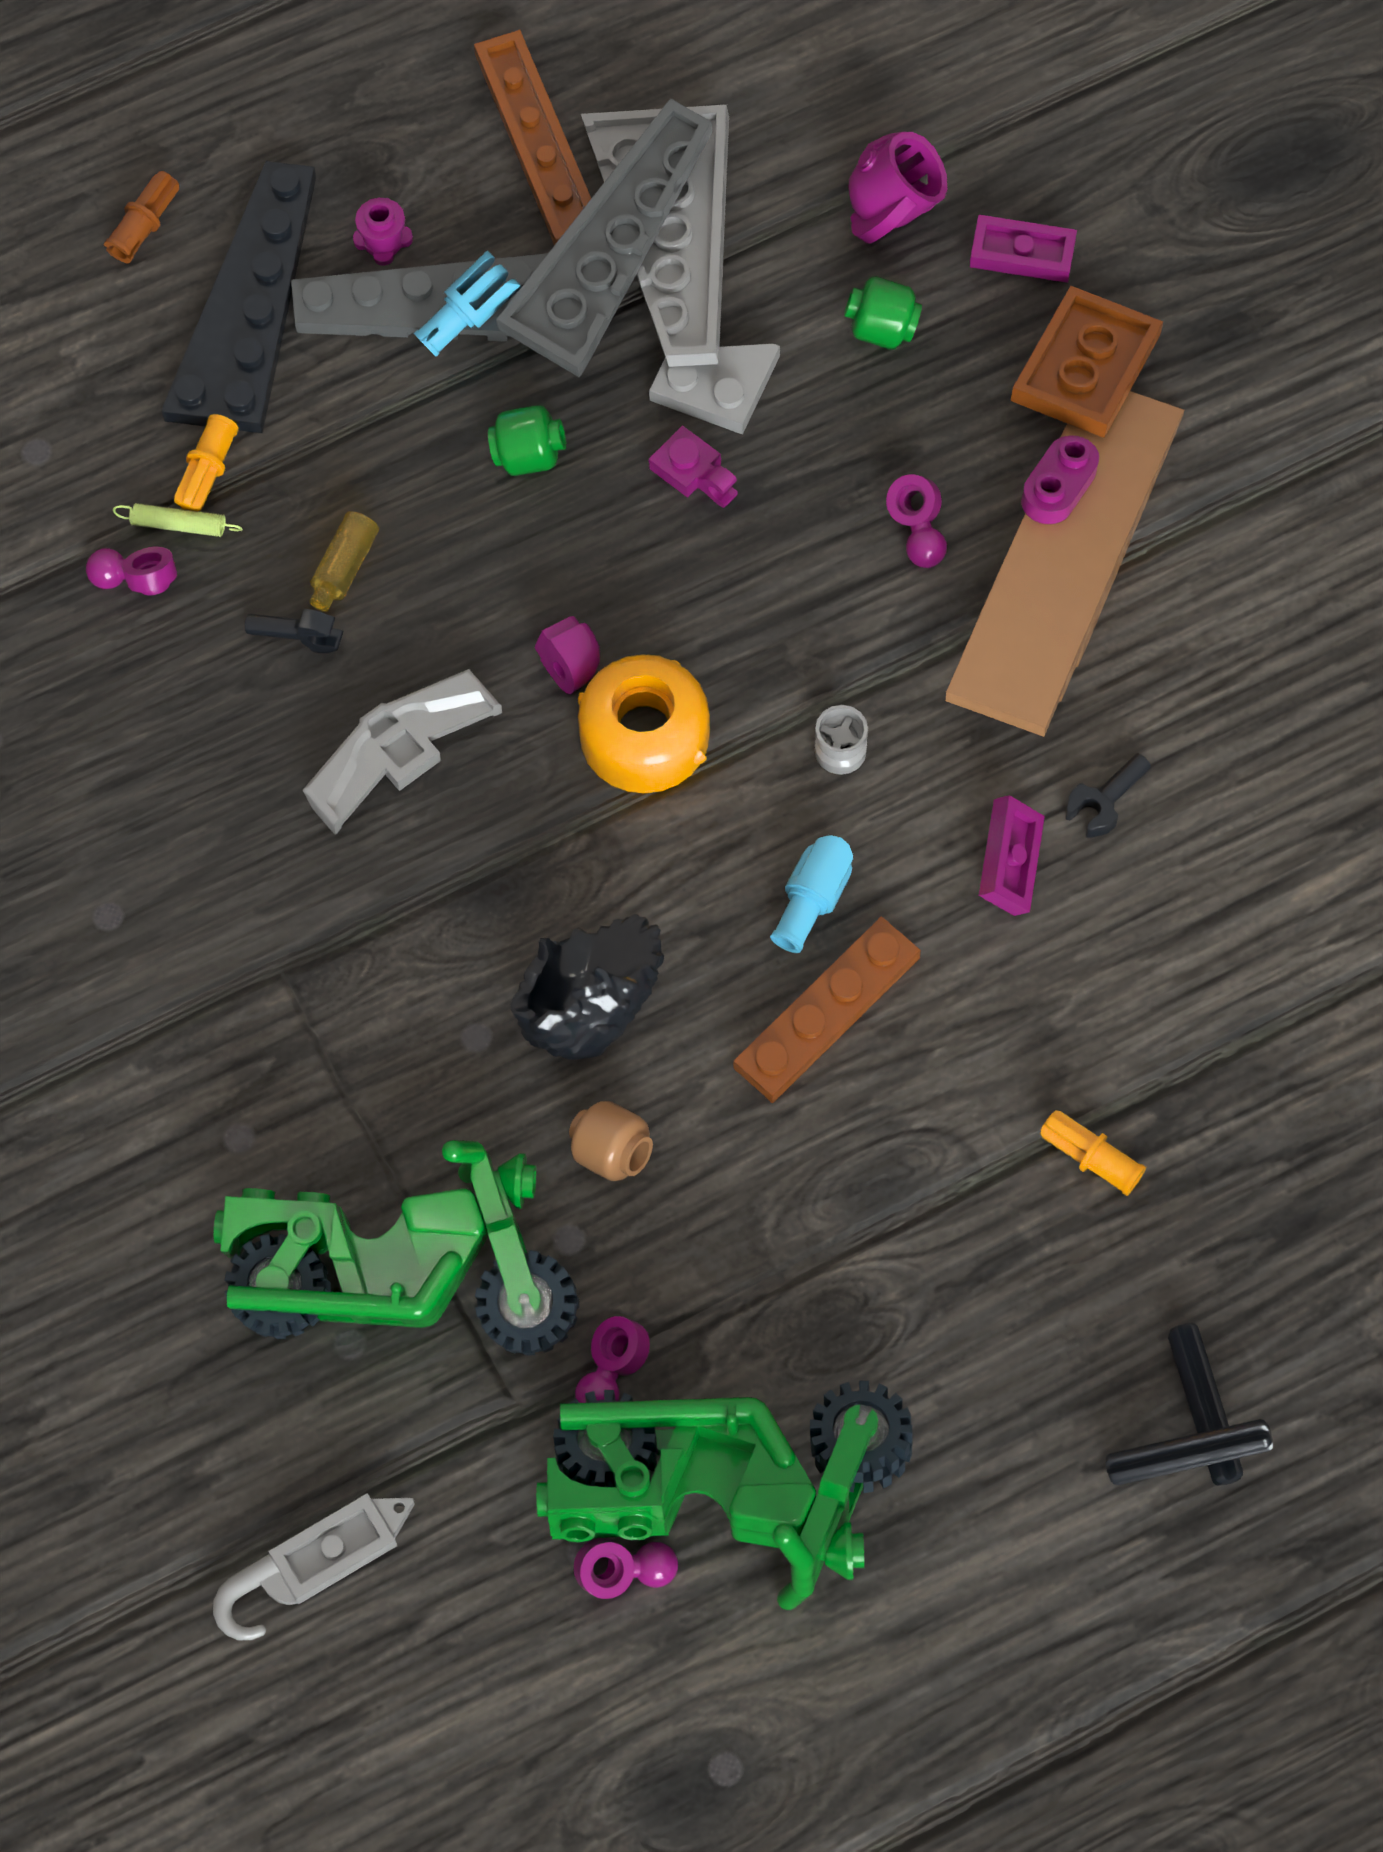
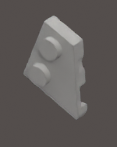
M776 344L719 347V364L669 367L665 358L649 390L650 401L743 435L780 357V346Z

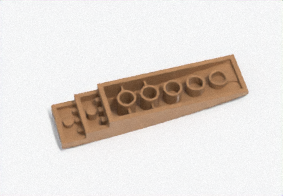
M1130 391L1105 438L1067 423L1061 437L1080 436L1089 440L1097 448L1099 463L1096 476L1065 520L1056 524H1042L1032 520L1025 513L946 691L945 701L1040 736H1045L1059 701L1061 702L1073 672L1080 664L1184 415L1183 409ZM1044 489L1048 493H1054L1050 489Z

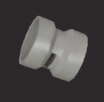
M831 706L823 711L817 719L815 727L816 740L814 751L816 760L823 769L830 773L839 775L852 773L865 761L868 737L867 721L860 711L851 706Z

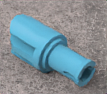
M486 251L444 292L447 295L444 298L447 304L422 328L414 332L416 337L435 357L467 325L470 328L474 325L477 328L481 327L522 287L516 279H511L499 289L506 280L508 271L500 264L487 271L495 261V257L489 251Z
M829 835L818 838L814 844L807 847L785 886L790 902L776 930L770 936L771 940L782 949L792 953H800L818 915L833 912L852 871L851 862L853 854L849 844L841 837Z

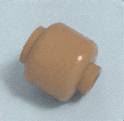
M600 1101L588 1110L580 1111L573 1119L569 1129V1136L572 1139L571 1151L573 1159L581 1166L609 1181H620L628 1176L637 1175L646 1166L652 1153L653 1142L650 1138L647 1122L640 1116L611 1101Z

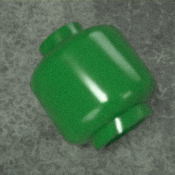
M873 276L866 281L862 290L855 287L852 288L844 316L852 319L851 331L855 338L887 349H896L902 341L910 343L920 318L922 304L915 302V292L909 286Z
M536 405L500 413L497 416L495 426H491L488 429V443L491 457L496 467L503 466L509 475L519 476L554 468L558 459V450L566 449V435L562 421L560 419L553 420L545 407Z

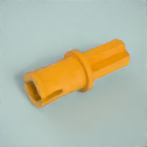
M218 414L209 415L207 425L196 449L189 451L186 456L188 466L174 495V502L182 507V510L200 511L205 504L216 477L222 476L225 471L223 461L239 429L235 422L225 416Z
M1055 1110L1042 1126L1041 1137L1079 1162V1169L1082 1172H1085L1087 1169L1091 1170L1121 1190L1126 1196L1132 1192L1146 1170L1144 1165H1140L1106 1142L1107 1135L1102 1133L1100 1136H1097L1061 1111Z

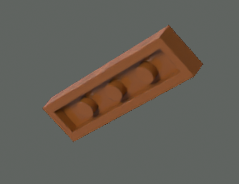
M881 916L733 1061V1068L771 1103H774L920 959L921 950Z

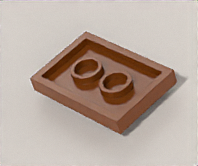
M1070 286L1013 386L1010 401L1105 438L1160 337L1163 321Z

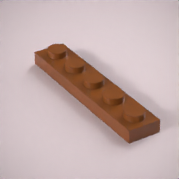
M520 30L474 44L475 56L555 245L592 198Z

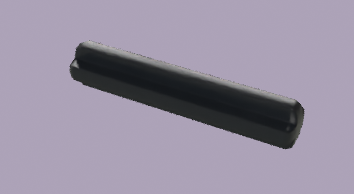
M1185 1323L1170 1329L1168 1339L1197 1433L1228 1427V1420L1198 1326L1195 1323ZM1239 1458L1208 1465L1212 1482L1216 1486L1232 1484L1239 1481L1243 1476V1468Z
M1258 1419L1110 1453L1106 1456V1468L1110 1481L1115 1485H1123L1268 1452L1273 1448V1438L1268 1423L1265 1420Z

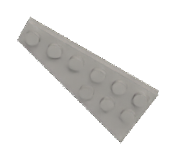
M727 105L687 107L711 121L712 134L636 274L669 367L719 364L729 135ZM662 109L581 114L604 182Z

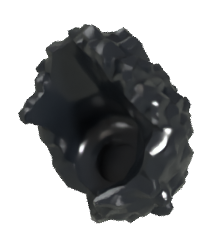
M634 914L630 918L613 920L611 926H601L597 933H587L581 928L573 930L570 938L560 942L551 941L550 938H540L538 955L524 972V981L519 983L518 992L514 995L510 1004L511 1012L518 1020V1025L521 1027V1034L524 1039L529 1041L530 1045L546 1049L548 1053L555 1057L562 1056L569 1060L593 1058L602 1055L612 1042L623 1035L627 1024L635 1018V1015L641 1010L642 1004L652 994V987L658 979L657 975L659 972L657 969L664 961L661 939L658 938L661 932L659 926L656 924L649 926V921L646 917Z

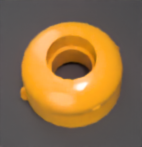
M655 655L627 656L611 662L600 670L589 682L585 692L579 693L578 724L582 752L592 770L610 785L636 793L664 791L679 785L690 777L700 764L707 760L705 754L708 749L710 736V714L707 697L700 683L678 661ZM643 706L658 709L668 719L663 726L646 732L627 729L620 723L622 717L628 711Z

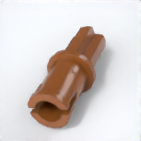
M160 171L152 177L135 202L127 203L124 208L126 214L104 242V246L107 247L106 250L111 256L124 263L132 261L138 248L150 232H155L159 229L161 225L159 221L160 216L179 190L180 185L176 179L167 172Z

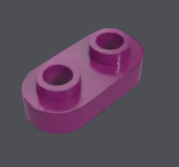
M1072 435L1061 437L1051 444L1024 484L1021 504L1028 517L1042 524H1056L1065 520L1071 514L1096 476L1099 453L1093 443L1083 437ZM1044 489H1050L1054 493H1048Z

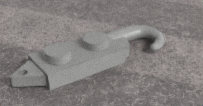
M367 1493L268 1551L269 1554L229 1577L219 1587L213 1600V1616L217 1626L227 1636L236 1640H253L263 1636L266 1632V1628L263 1625L242 1627L233 1619L231 1611L237 1599L261 1585L266 1593L278 1603L293 1605L304 1602L397 1546L395 1538L415 1505L413 1498L371 1499ZM403 1506L405 1509L403 1512L397 1513L395 1508Z

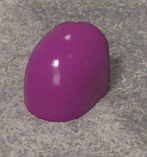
M574 616L542 630L534 647L541 657L540 661L555 683L568 694L575 692L595 676L600 665V646L595 634L587 623L580 624Z

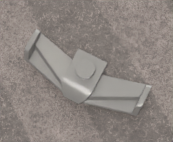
M470 669L387 704L380 703L359 719L358 726L304 787L303 792L312 809L336 835L344 822L384 775L388 777L399 791L441 761L440 752L431 741L489 716L495 717L502 713V706Z

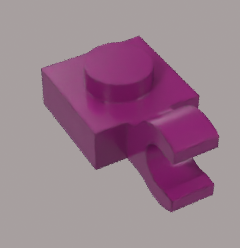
M683 425L649 458L650 470L687 498L699 488L716 504L725 508L738 495V491L731 487L737 481V478L729 470L720 466L721 454Z

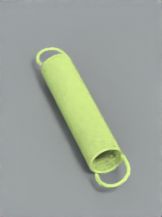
M139 503L134 504L133 510L132 507L124 505L113 508L116 516L129 519L130 524L134 526L139 525L142 527H154L157 529H169L217 537L223 535L225 526L238 528H229L231 531L243 530L240 526L225 524L226 518L222 514L194 512L184 509L179 510V508L172 509L169 507L164 508V506L157 507ZM129 508V517L117 514L115 509Z

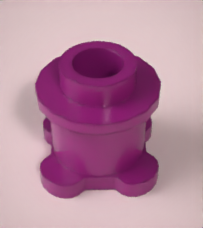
M379 197L368 200L358 209L355 218L357 231L353 235L354 246L358 250H366L374 256L376 264L381 266L391 264L394 260V255L401 248L409 247L412 244V231L404 226V212L397 202L389 198Z

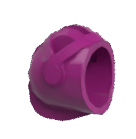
M914 132L891 133L869 143L861 154L858 164L849 178L848 191L854 210L850 217L852 233L863 242H875L892 229L905 226L921 214L930 211L945 198L948 189L947 174L935 147L925 137ZM926 174L928 176L927 185L919 180Z

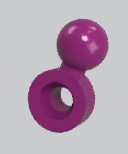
M908 474L901 476L890 486L886 498L887 509L895 521L911 528L912 533L906 543V552L910 561L921 568H931L938 565L944 559L947 552V543L940 531L931 527V522L937 517L941 508V493L932 480L923 476ZM920 492L924 502L919 510L914 511L911 506V499L916 493Z
M164 547L144 548L132 553L126 559L116 550L103 548L93 552L86 563V574L89 581L101 589H113L126 579L130 590L144 595H156L168 589L170 583L177 577V569L172 553Z
M614 1316L606 1319L598 1326L591 1342V1354L598 1368L596 1372L588 1373L579 1380L575 1389V1399L579 1403H586L585 1393L595 1391L596 1400H604V1390H614L615 1400L619 1401L620 1393L616 1383L618 1375L627 1376L635 1373L645 1363L649 1354V1336L641 1324L625 1317ZM628 1343V1347L623 1354L624 1347Z
M597 1538L583 1545L574 1560V1575L578 1584L591 1595L601 1599H611L621 1595L630 1586L633 1578H638L641 1583L649 1587H663L675 1578L678 1571L676 1553L670 1546L661 1542L647 1543L635 1555H631L625 1547L616 1541L608 1538ZM607 1557L608 1567L606 1571L600 1575H595L593 1572L595 1562L599 1558Z

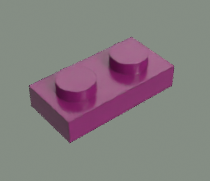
M978 215L970 257V268L1068 283L1077 230Z
M1008 795L994 799L978 896L1016 916L1030 912L1045 816Z

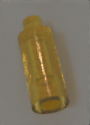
M353 511L345 514L310 581L311 586L315 589L310 599V604L316 609L328 611L333 600L344 599L379 532L378 525L369 517Z

